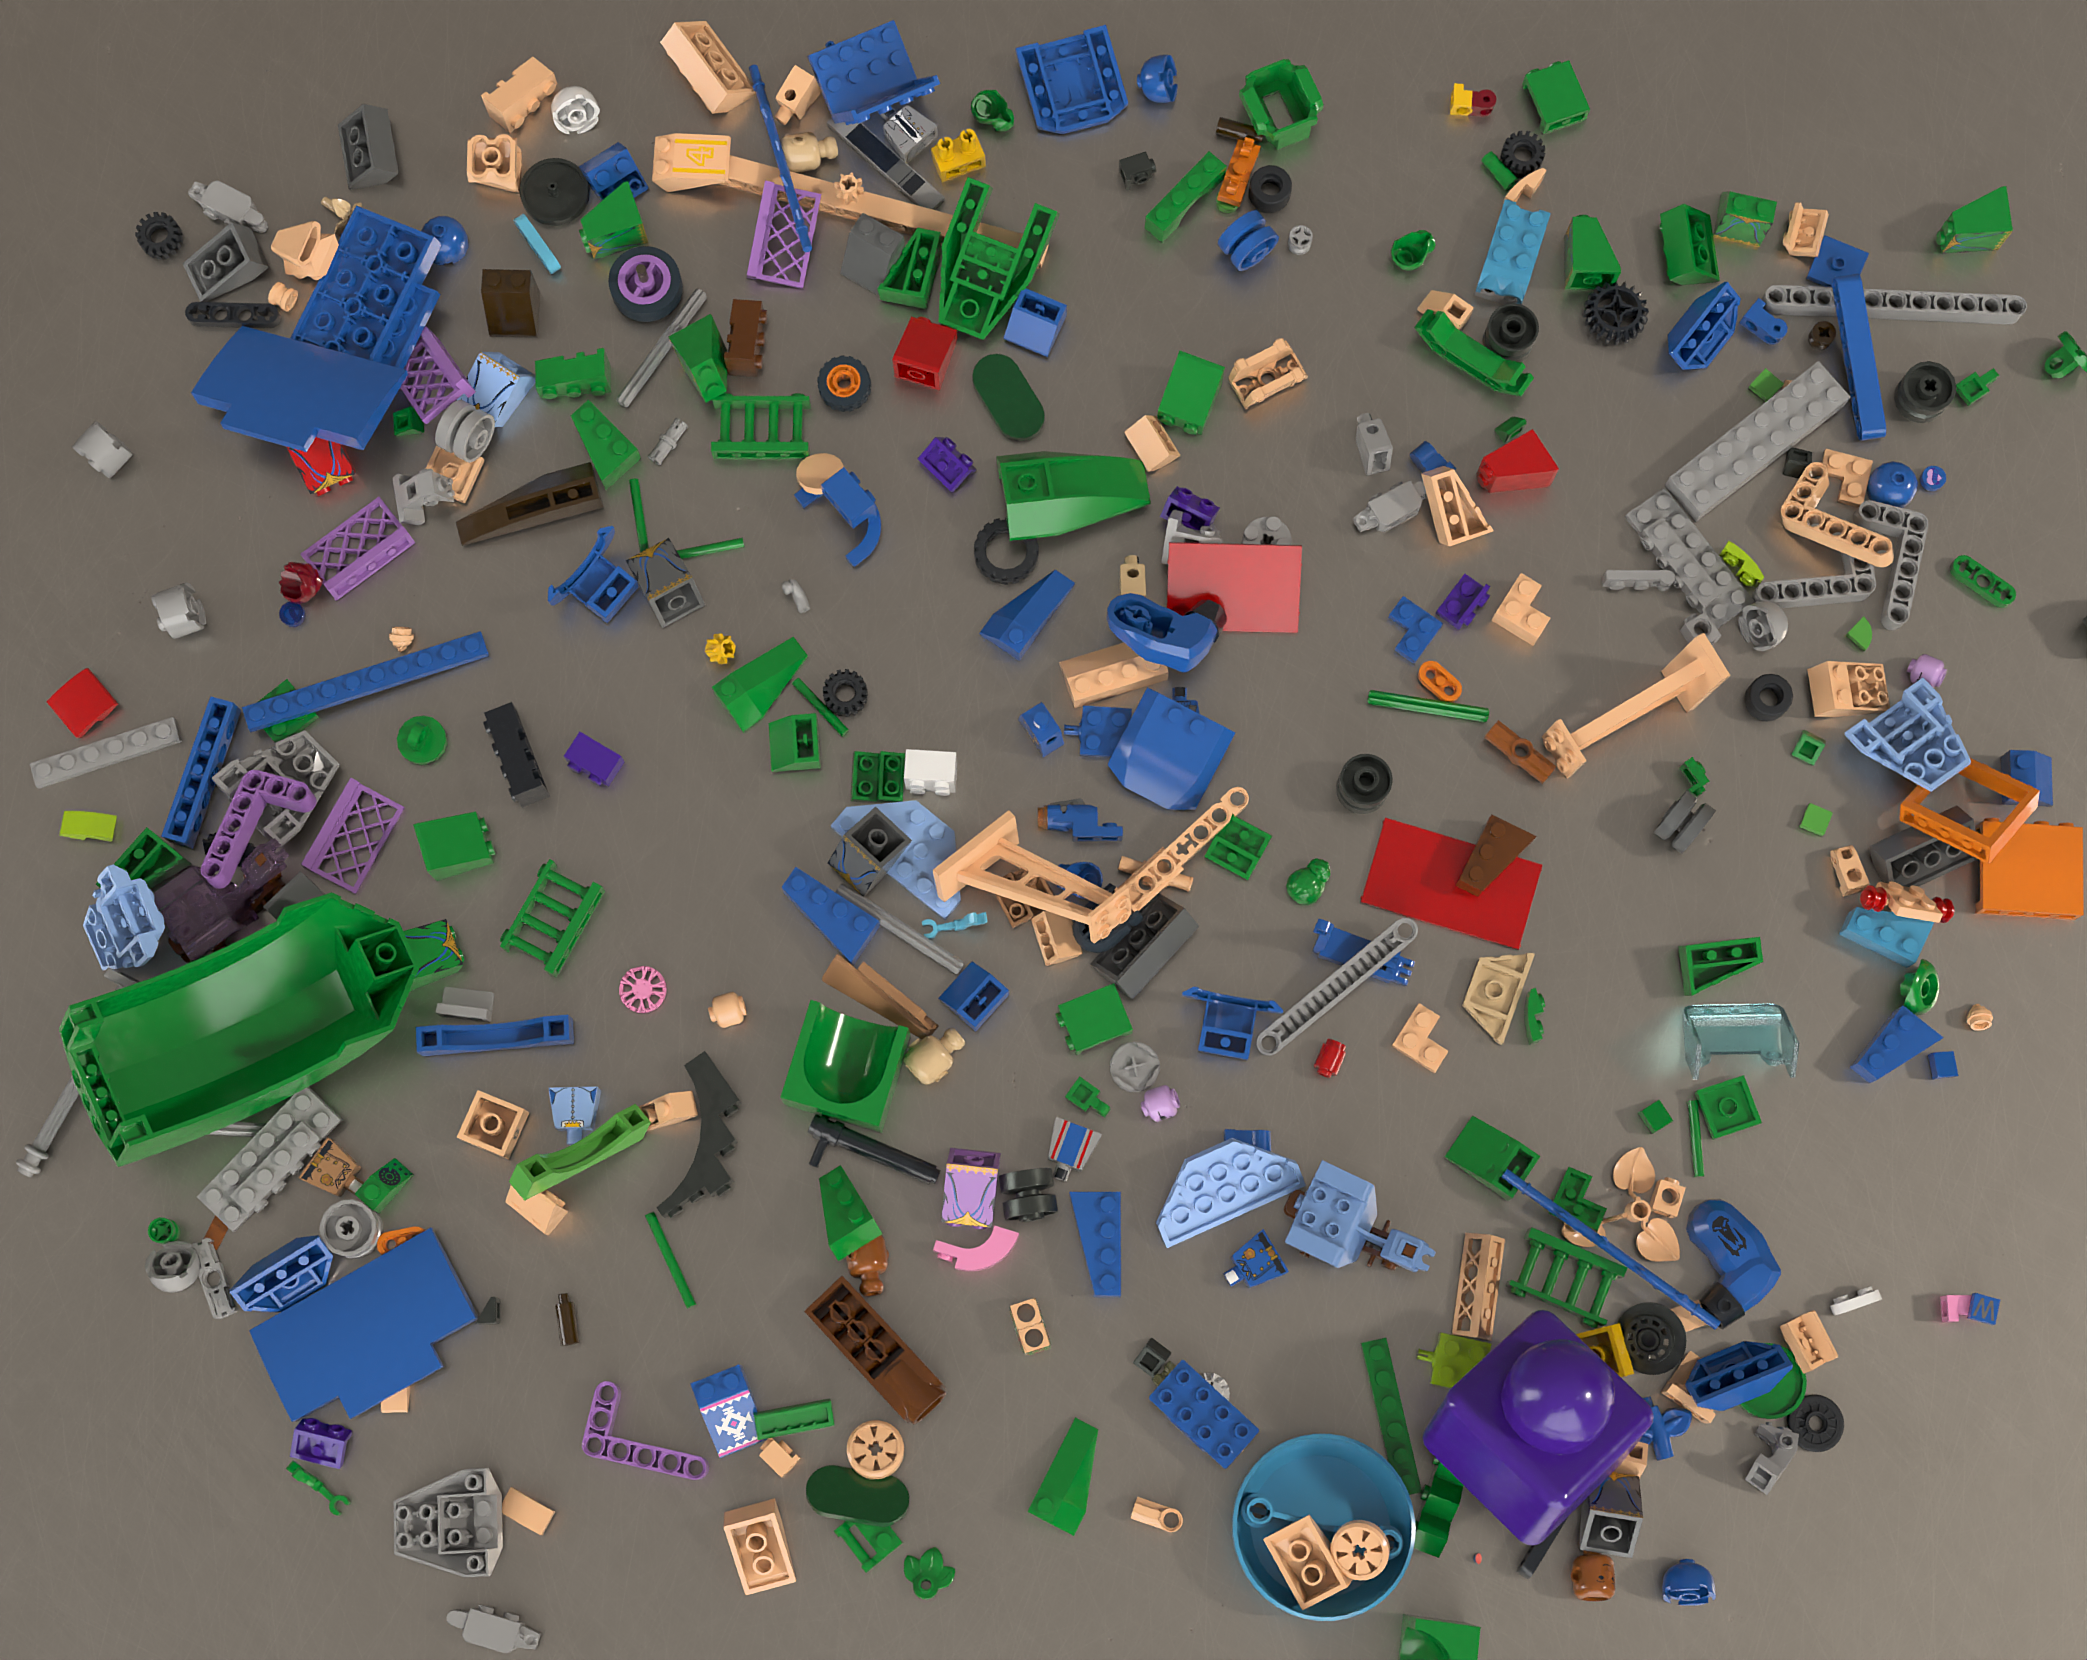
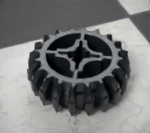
M1606 281L1603 283L1602 288L1600 286L1595 287L1594 293L1591 292L1588 295V300L1584 304L1586 310L1583 312V317L1587 318L1585 326H1591L1590 334L1598 333L1597 340L1601 339V337L1606 338V344L1611 339L1614 341L1615 346L1619 344L1620 339L1625 344L1628 343L1629 337L1634 340L1638 333L1643 331V325H1646L1648 321L1646 316L1649 310L1645 308L1647 300H1640L1642 292L1634 293L1635 285L1630 287V289L1626 288V281L1621 286H1618L1617 282L1610 286ZM1611 298L1610 304L1598 307L1600 302ZM1629 318H1634V321L1631 324L1625 327H1620L1622 321H1628Z

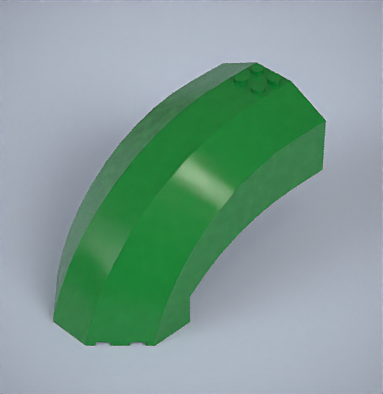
M331 892L284 907L276 922L203 958L142 982L69 1005L59 1027V1032L72 1077L93 1128L116 1165L121 1167L166 1151L258 1113L322 1080L365 1053L390 1034L395 1028L400 1012L420 968L400 923L391 918L385 919L374 914L375 911L357 903L354 905L342 900L341 896Z

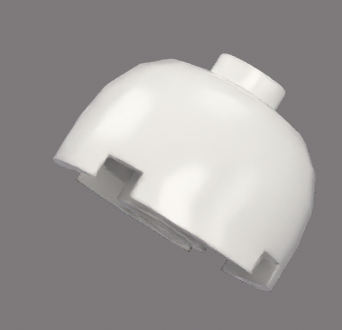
M570 86L560 90L555 95L551 104L554 124L558 130L565 134H570L569 131L573 132L578 130L577 134L584 133L592 129L598 122V114L600 113L598 103L591 92L582 87Z

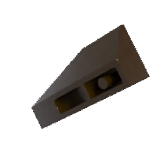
M588 462L544 474L456 522L461 545L464 546L604 508L592 463Z

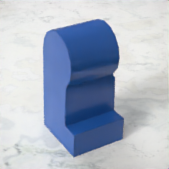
M1758 298L1739 323L1767 344H1778L1787 333V324L1765 311L1763 307L1766 303Z
M1424 441L1410 453L1412 462L1422 473L1442 466L1456 470V467L1438 454L1435 448L1427 441Z
M1225 1129L1223 1132L1224 1141L1234 1138L1272 1152L1271 1131Z

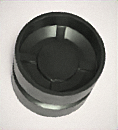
M1509 303L1498 307L1488 321L1483 334V346L1506 360L1523 362L1529 356L1539 333L1537 317L1529 308L1521 304Z
M1359 754L1352 757L1343 766L1337 780L1336 793L1340 803L1349 811L1357 814H1368L1376 811L1383 805L1391 790L1393 783L1392 772L1388 764L1378 756Z
M1052 1168L1021 1170L999 1176L1001 1193L1016 1195V1198L1002 1203L1005 1220L1027 1222L1044 1219L1047 1215L1058 1213L1056 1195L1041 1194V1190L1054 1186Z

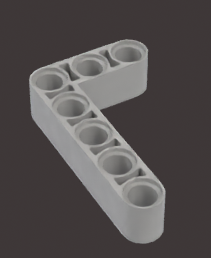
M1867 500L1854 512V524L1873 532L1898 538L1881 615L1882 626L1885 629L1894 631L1899 629L1908 620L1928 530V519L1920 512ZM1862 511H1867L1871 518H1866ZM1886 517L1892 518L1895 524L1888 523ZM1910 523L1916 524L1919 530L1912 529ZM1905 545L1911 546L1914 553L1908 552ZM1900 567L1907 569L1909 575H1904ZM1895 590L1901 591L1904 594V598L1898 597ZM1891 613L1897 614L1899 621L1894 620L1891 617Z
M1842 553L1845 575L1764 582L1755 590L1752 599L1755 602L1761 600L1774 602L1780 608L1863 601L1876 588L1874 566ZM1854 560L1860 561L1863 568L1856 567ZM1857 583L1863 584L1866 587V592L1861 591ZM1833 586H1839L1842 589V594L1835 592ZM1809 588L1816 589L1818 596L1812 595ZM1785 590L1792 591L1794 598L1788 597L1785 594ZM1760 592H1766L1770 596V600L1763 599Z

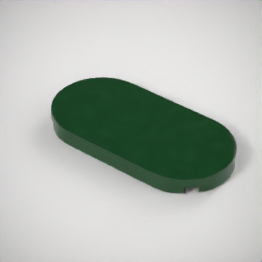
M990 354L979 360L973 370V386L1002 434L1018 441H1027L1037 436L1044 424V409L1018 365L1010 357L1003 354Z
M829 1465L821 1467L812 1473L806 1484L808 1504L817 1514L828 1518L888 1527L901 1520L909 1508V1493L906 1486L898 1478L890 1475L882 1479H868L859 1475L853 1468Z

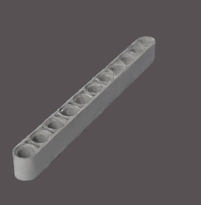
M1772 285L1761 299L1766 303L1763 309L1769 314L1837 317L1832 287ZM1863 289L1865 301H1870L1873 304V307L1866 304L1868 318L2014 324L2027 310V302L2018 295ZM1769 297L1776 298L1778 302H1772ZM1793 298L1800 299L1802 303H1796ZM1817 299H1822L1826 304H1820ZM1889 302L1895 303L1897 308L1892 307ZM1913 303L1919 304L1921 309L1916 308ZM1937 304H1941L1945 310L1940 309ZM1961 305H1965L1969 311L1964 310ZM1985 306L1990 307L1993 312L1988 311ZM2009 307L2014 308L2016 313L2012 312Z

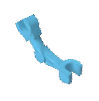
M973 912L967 914L963 919L938 925L935 921L926 919L922 921V925L932 926L933 931L929 934H924V936L931 940L940 931H962L970 926L987 923L986 912L980 914Z

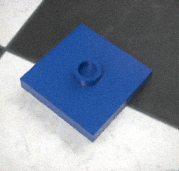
M1824 235L1818 257L1814 258L1806 279L1824 287H1832L1834 277L1852 274L1860 275L1869 253Z

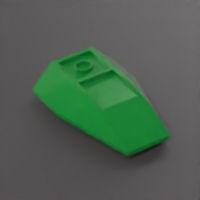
M1050 451L996 456L999 479H1002L1007 509L1006 521L1010 541L1058 536L1151 504L1145 468L1141 460Z

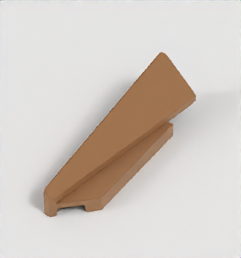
M837 954L822 977V981L896 1025L909 1028L910 1033L920 1039L931 1036L939 1027L919 1006L865 962L856 969L842 956Z

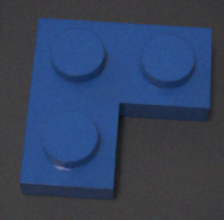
M1404 596L1388 617L1407 630L1404 637L1395 647V651L1413 664L1416 663L1443 625L1441 621Z

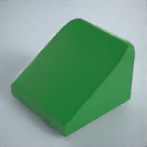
M410 406L393 413L395 436L424 433V422L414 407Z
M1510 417L1496 427L1495 432L1504 443H1507L1524 430L1527 421L1524 418Z
M1803 730L1791 754L1814 766L1826 745V741Z
M1660 1100L1638 1112L1651 1134L1673 1121Z

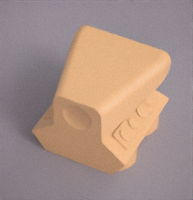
M501 134L496 138H487L484 135H475L469 138L467 144L468 182H475L511 192H520L522 152L517 146V138H511L506 134Z
M310 221L279 230L273 240L271 250L283 258L285 274L294 275L298 279L309 276L314 280H319L327 274L339 246L335 234L320 233V224L317 221Z

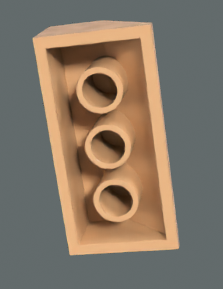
M706 21L674 22L660 43L712 114L729 112L756 95V91L753 90V84Z
M1125 643L1059 662L1074 708L1166 681L1169 673L1166 665L1146 661Z

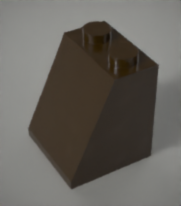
M482 269L481 295L489 336L538 338L540 291L532 271Z

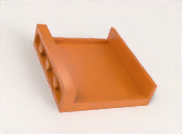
M1985 818L1984 821L1975 826V830H1980V834L1990 838L2002 822H1999L1998 818ZM2036 821L2033 824L2023 823L1989 864L1980 860V901L1975 904V913L2076 920L2083 916V827H2074L2073 823H2059L2058 826L2049 825L2047 821Z

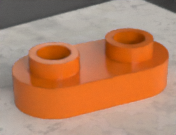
M1427 661L1421 665L1418 671V679L1441 701L1453 703L1458 700L1462 693V686L1452 674L1435 661ZM1432 672L1434 674V678H1428L1426 676V673ZM1450 688L1453 694H1446L1444 689Z
M415 1226L385 1232L378 1238L377 1249L383 1255L390 1251L388 1248L390 1240H394L396 1242L395 1247L426 1230Z

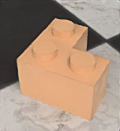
M1521 573L1496 611L1492 621L1534 646L1548 624L1550 617L1530 606L1542 585Z

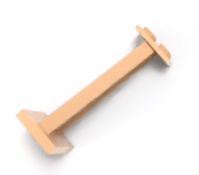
M1704 633L1696 636L1661 671L1665 677L1663 680L1571 734L1561 719L1557 720L1542 735V739L1547 751L1551 752L1555 758L1558 770L1564 773L1566 778L1571 777L1586 762L1580 750L1674 697L1678 698L1687 713L1695 709L1721 685L1730 674Z
M1009 810L933 869L937 894L943 902H946L966 885H970L1089 925L1090 939L1094 944L1098 940L1106 938L1119 923L1122 924L1127 921L1131 914L1129 887L1126 884L1112 894L1017 846L1019 838L1016 819ZM1003 859L1028 871V874L1018 881H1012L985 870L997 860ZM1034 877H1041L1065 890L1061 894L1053 896L1025 886V884ZM1070 894H1077L1099 904V906L1091 910L1064 899Z

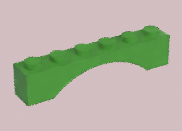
M634 1104L616 1113L594 1132L573 1145L553 1153L535 1154L518 1163L509 1183L525 1201L641 1141L651 1121Z

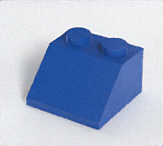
M2009 750L2001 756V773L2008 774L2012 778L2040 790L2038 806H2053L2051 757L2029 750ZM2002 795V805L2019 804V802Z

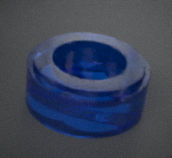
M287 602L280 608L279 617L288 627H297L305 620V610L298 603Z

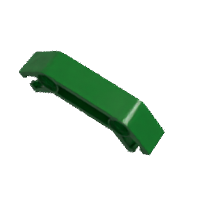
M1426 310L1414 328L1435 353L1496 392L1520 397L1523 395L1534 379L1531 373H1522L1526 367L1523 362L1506 360L1457 329L1443 311H1437L1434 315L1433 310Z

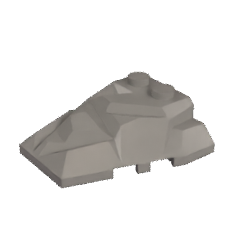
M304 730L276 742L274 747L264 751L260 749L253 752V756L239 761V758L231 761L214 775L212 780L231 802L245 773L251 770H259L305 783L318 802L340 765ZM267 803L255 828L266 839L282 847L300 832L312 810L302 813Z

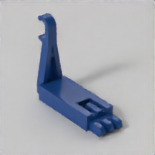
M1318 919L1313 931L1318 934L1312 952L1318 953V958L1342 966L1371 941L1335 928L1334 924L1326 920ZM1398 952L1370 977L1386 983L1393 981L1407 986L1408 980L1400 977V974L1410 977L1412 971L1403 968V965L1414 967L1415 962L1401 957V952Z

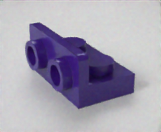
M935 437L917 459L953 492L970 473H975L977 469L972 465L974 462L969 456L964 453L961 454L955 449L957 445L950 438Z
M1464 574L1435 614L1458 630L1464 624L1469 626L1476 616L1473 611L1478 605L1483 607L1489 599L1490 595L1487 593L1491 586L1488 584L1482 586Z
M303 1418L294 1429L290 1457L340 1469L344 1462L346 1445L352 1435V1430L346 1429L339 1424L330 1425L322 1423L315 1418Z

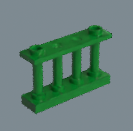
M723 393L712 399L714 408L721 409L720 439L717 442H711L713 459H805L810 456L809 443L802 440L803 409H811L809 396L801 393H794L791 396H733L730 393ZM730 409H745L744 439L742 442H732L730 440ZM754 409H769L768 440L766 442H756L754 440ZM779 409H793V433L790 442H780L778 440Z
M549 859L547 864L544 863L537 873L539 878L512 926L503 932L500 938V942H502L500 947L509 953L512 946H515L544 962V970L557 978L605 890L595 882L590 887H584L555 872L557 864ZM551 880L581 896L582 902L578 909H572L543 894L548 882ZM537 902L568 917L570 923L567 929L560 931L531 916L530 914ZM527 924L554 938L556 943H558L554 952L550 951L548 953L519 938L518 935L523 926Z
M1535 1228L1527 1229L1524 1239L1530 1241V1250L1518 1281L1509 1280L1506 1283V1287L1511 1288V1293L1516 1296L1525 1298L1528 1295L1584 1319L1583 1324L1597 1329L1598 1325L1605 1326L1608 1320L1599 1317L1612 1280L1615 1281L1616 1278H1623L1628 1267ZM1545 1247L1554 1251L1553 1256L1555 1257L1542 1291L1539 1292L1528 1287L1527 1284L1540 1250L1543 1251ZM1568 1258L1578 1261L1577 1266L1579 1267L1566 1301L1563 1302L1551 1297L1564 1260L1567 1261ZM1592 1268L1602 1271L1601 1276L1603 1277L1591 1309L1587 1312L1575 1307L1588 1270L1591 1271Z

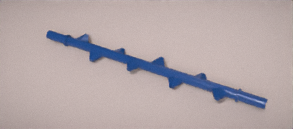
M751 65L749 71L753 81V90L756 91L780 177L796 225L795 231L799 235L803 251L810 252L812 245L808 235V226L805 225L790 170L781 147L770 103L764 89L765 83L762 82L758 66Z
M1508 1169L1504 1171L1501 1177L1522 1192L1521 1194H1526L1572 1227L1574 1232L1582 1234L1649 1282L1654 1289L1660 1290L1691 1312L1690 1315H1695L1714 1330L1720 1325L1721 1321L1701 1308L1699 1303H1694L1686 1294L1680 1293L1610 1243L1605 1236L1599 1235L1531 1186V1183L1525 1182Z

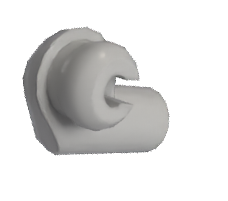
M794 579L784 581L782 583V590L787 595L792 593L799 613L810 610L807 597L798 582Z

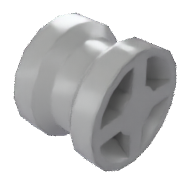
M1298 225L1291 229L1288 248L1292 253L1302 255L1310 250L1313 239L1311 230L1304 225Z

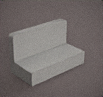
M445 987L442 1004L437 1003L436 1014L440 1017L490 1023L495 994L487 991Z

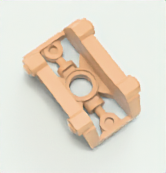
M1283 338L1275 340L1273 346L1246 360L1244 358L1236 360L1228 380L1244 408L1248 409L1251 405L1261 403L1265 398L1284 388L1292 387L1295 383L1307 379L1308 375L1288 342L1284 341ZM1290 355L1292 359L1288 361L1286 367L1282 368L1279 366L1275 368L1277 361ZM1264 374H1271L1275 380L1265 384L1262 382L1261 377ZM1243 378L1253 379L1250 381L1251 385L1237 386L1235 382Z

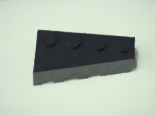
M510 702L484 712L486 721L483 724L488 736L492 734L495 743L491 745L496 757L501 759L502 766H500L505 780L508 779L511 788L508 789L513 802L518 801L522 807L550 797L514 704Z

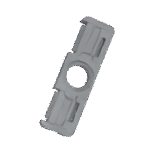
M205 1238L200 1243L195 1242L191 1244V1247L196 1250L199 1257L200 1270L198 1276L212 1316L215 1319H222L237 1313L238 1308L234 1307L229 1289H227L230 1287L223 1264L219 1262L214 1245L211 1244L214 1240ZM213 1271L218 1272L220 1275V1281L215 1286H211L207 1282L209 1273Z

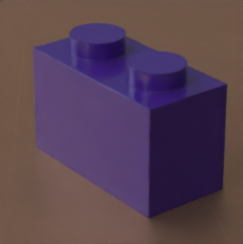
M582 732L578 733L564 755L568 762L567 766L577 773H580L582 770L589 775L588 779L599 786L603 783L609 787L624 764L622 756Z

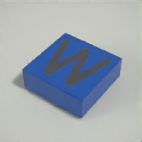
M1972 1293L1967 1319L1995 1325L2000 1299Z

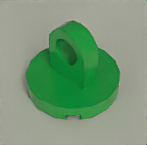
M2067 331L2059 334L2058 338L2064 346L2047 359L2045 363L2046 372L2053 378H2062L2080 365L2087 373V354L2081 350L2075 339ZM2063 361L2062 366L2054 370V366Z
M424 715L407 720L399 729L397 736V745L402 756L411 763L426 765L438 760L445 752L448 743L443 726L434 718Z

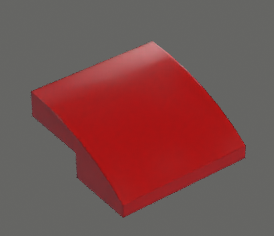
M85 668L72 677L46 701L76 738H82L97 721H103L118 705L116 700L89 668Z

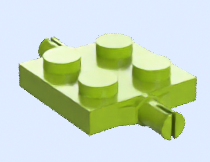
M1440 1332L1438 1345L1434 1351L1418 1349L1417 1353L1427 1356L1417 1355L1416 1359L1431 1362V1384L1452 1388L1491 1351L1492 1343Z

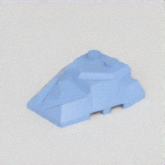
M1921 678L1904 690L1901 701L1869 723L1866 719H1863L1845 732V736L1861 753L1930 792L1971 764L1959 734L1956 735L1951 725V717L1946 714L1942 706L1943 701L1940 694L1924 678Z
M114 864L109 865L98 876L97 881L100 883L101 888L93 892L92 896L97 898L96 904L89 905L83 927L102 970H106L108 967L113 969L129 968L132 966L140 967L145 965L155 954L158 940L165 929L164 917L158 911L154 902V894L144 880L139 878L131 881L127 871Z

